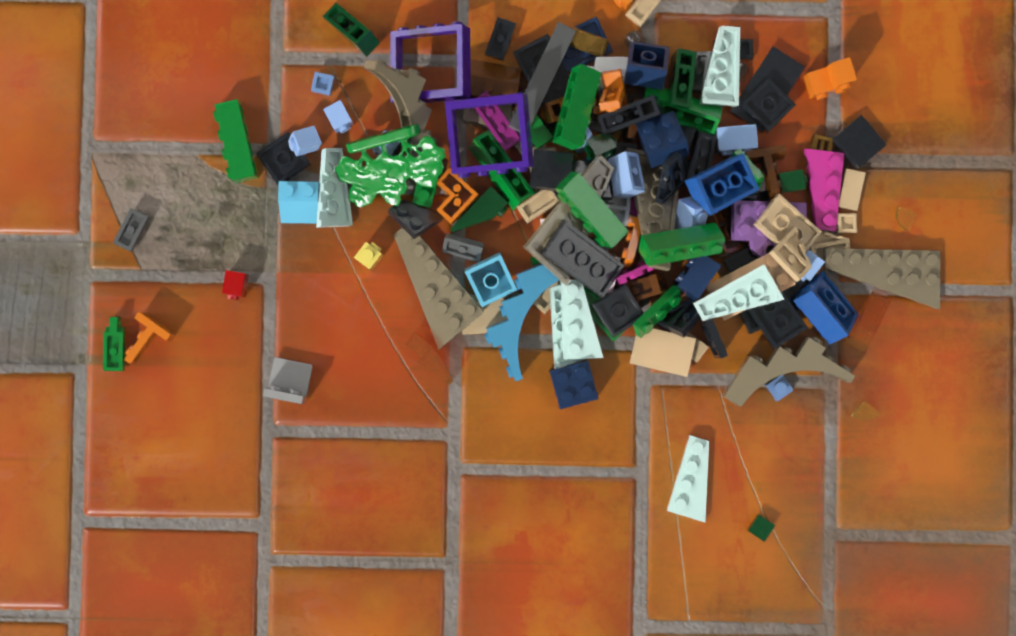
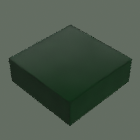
M757 514L747 530L765 542L775 525Z

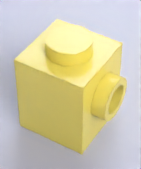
M365 242L354 258L372 271L384 255L380 253L382 249L375 243L368 244Z

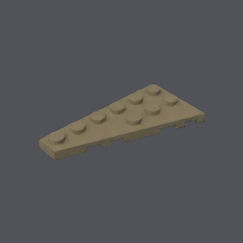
M625 147L624 152L628 151L639 154L645 192L633 197L641 234L674 230L678 190L663 205L655 202L663 164L651 168L644 151ZM671 262L648 267L668 271L671 267Z
M597 155L581 174L600 198L603 191L607 188L614 167L602 155ZM560 200L523 247L564 285L568 286L570 274L541 254L562 220H566L586 236H588L589 232L583 227L584 222L571 213V207Z
M401 228L394 234V238L437 347L441 350L484 313V310L421 236L413 239Z
M823 249V261H825L823 269L856 279L859 282L867 283L900 297L914 300V302L925 304L936 310L940 309V251Z

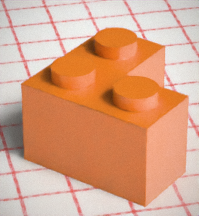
M850 57L832 62L827 67L809 72L803 77L810 99L817 98V100L827 98L828 94L835 92L836 95L844 93L857 81Z
M450 167L437 181V185L449 195L437 211L453 225L479 198V195L463 179L459 178L457 174H452Z

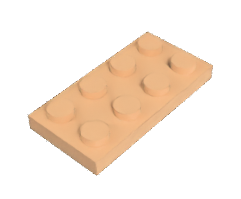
M768 253L708 284L706 288L709 294L762 265L766 266L780 292L795 285V282ZM743 311L735 312L721 317L725 321Z

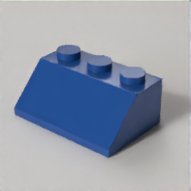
M744 153L731 156L684 180L692 199L709 215L760 190Z
M824 271L819 272L811 281L803 286L793 300L796 306L807 316L809 322L817 328L821 336L829 344L849 336L859 316L858 312Z

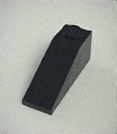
M652 95L618 108L614 112L599 115L598 119L603 133L606 135L663 115L664 112L658 95Z

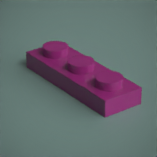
M486 90L477 98L491 97V95ZM498 106L475 108L505 151L521 140L518 133L508 127L510 122Z

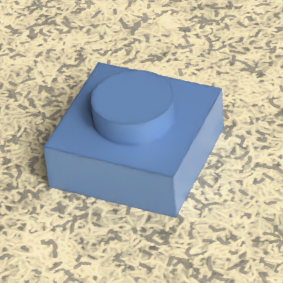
M315 72L311 92L331 96L335 76Z
M783 375L774 378L765 385L777 402L794 391Z

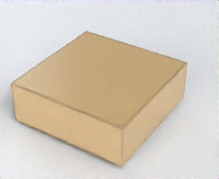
M838 213L836 233H857V213Z

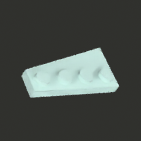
M719 27L699 104L739 106L740 27Z
M342 148L322 149L316 228L347 227L353 225L350 200L348 199L347 183L338 179L335 171V166L339 165V161L343 156Z
M762 265L693 304L702 320L705 321L781 301L784 298L766 266Z
M570 280L567 286L560 281L563 359L603 358L583 284L578 280Z
M560 284L549 288L554 369L585 360L563 359Z
M689 435L667 511L705 522L709 441Z

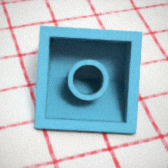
M279 181L278 203L281 223L317 224L319 182Z
M500 252L464 269L481 307L517 291Z

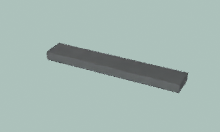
M560 22L557 23L524 92L528 94L530 126L576 32ZM517 106L508 127L520 132Z

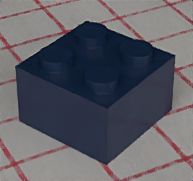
M630 41L624 84L663 90L668 68L669 47Z
M674 111L636 124L638 138L651 168L662 165L675 151L681 153L682 157L689 155L686 137Z
M708 256L688 259L685 264L687 269L680 272L674 280L676 282L675 286L687 297L693 300L699 299L721 265Z
M588 361L549 371L559 409L598 399Z

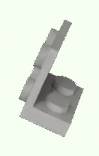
M275 357L268 388H264L263 396L305 404L313 365Z

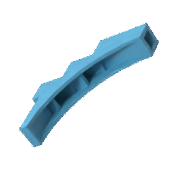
M542 264L516 273L517 278L514 279L518 290L522 289V293L501 300L502 306H499L502 316H507L508 319L486 327L487 333H484L488 344L492 343L494 348L502 346L499 352L503 360L507 359L509 366L506 367L509 377H514L515 381L523 379L518 361V339L524 318L535 300L547 288L559 281Z

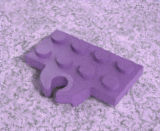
M739 200L731 204V241H749L752 255L760 258L767 254L766 248L768 246L772 249L776 246L775 243L753 225L770 202ZM790 202L807 218V203Z

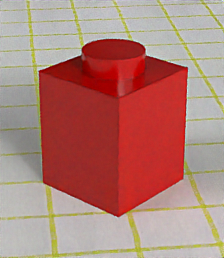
M226 270L222 294H226L227 299L239 300V297L245 298L249 274Z

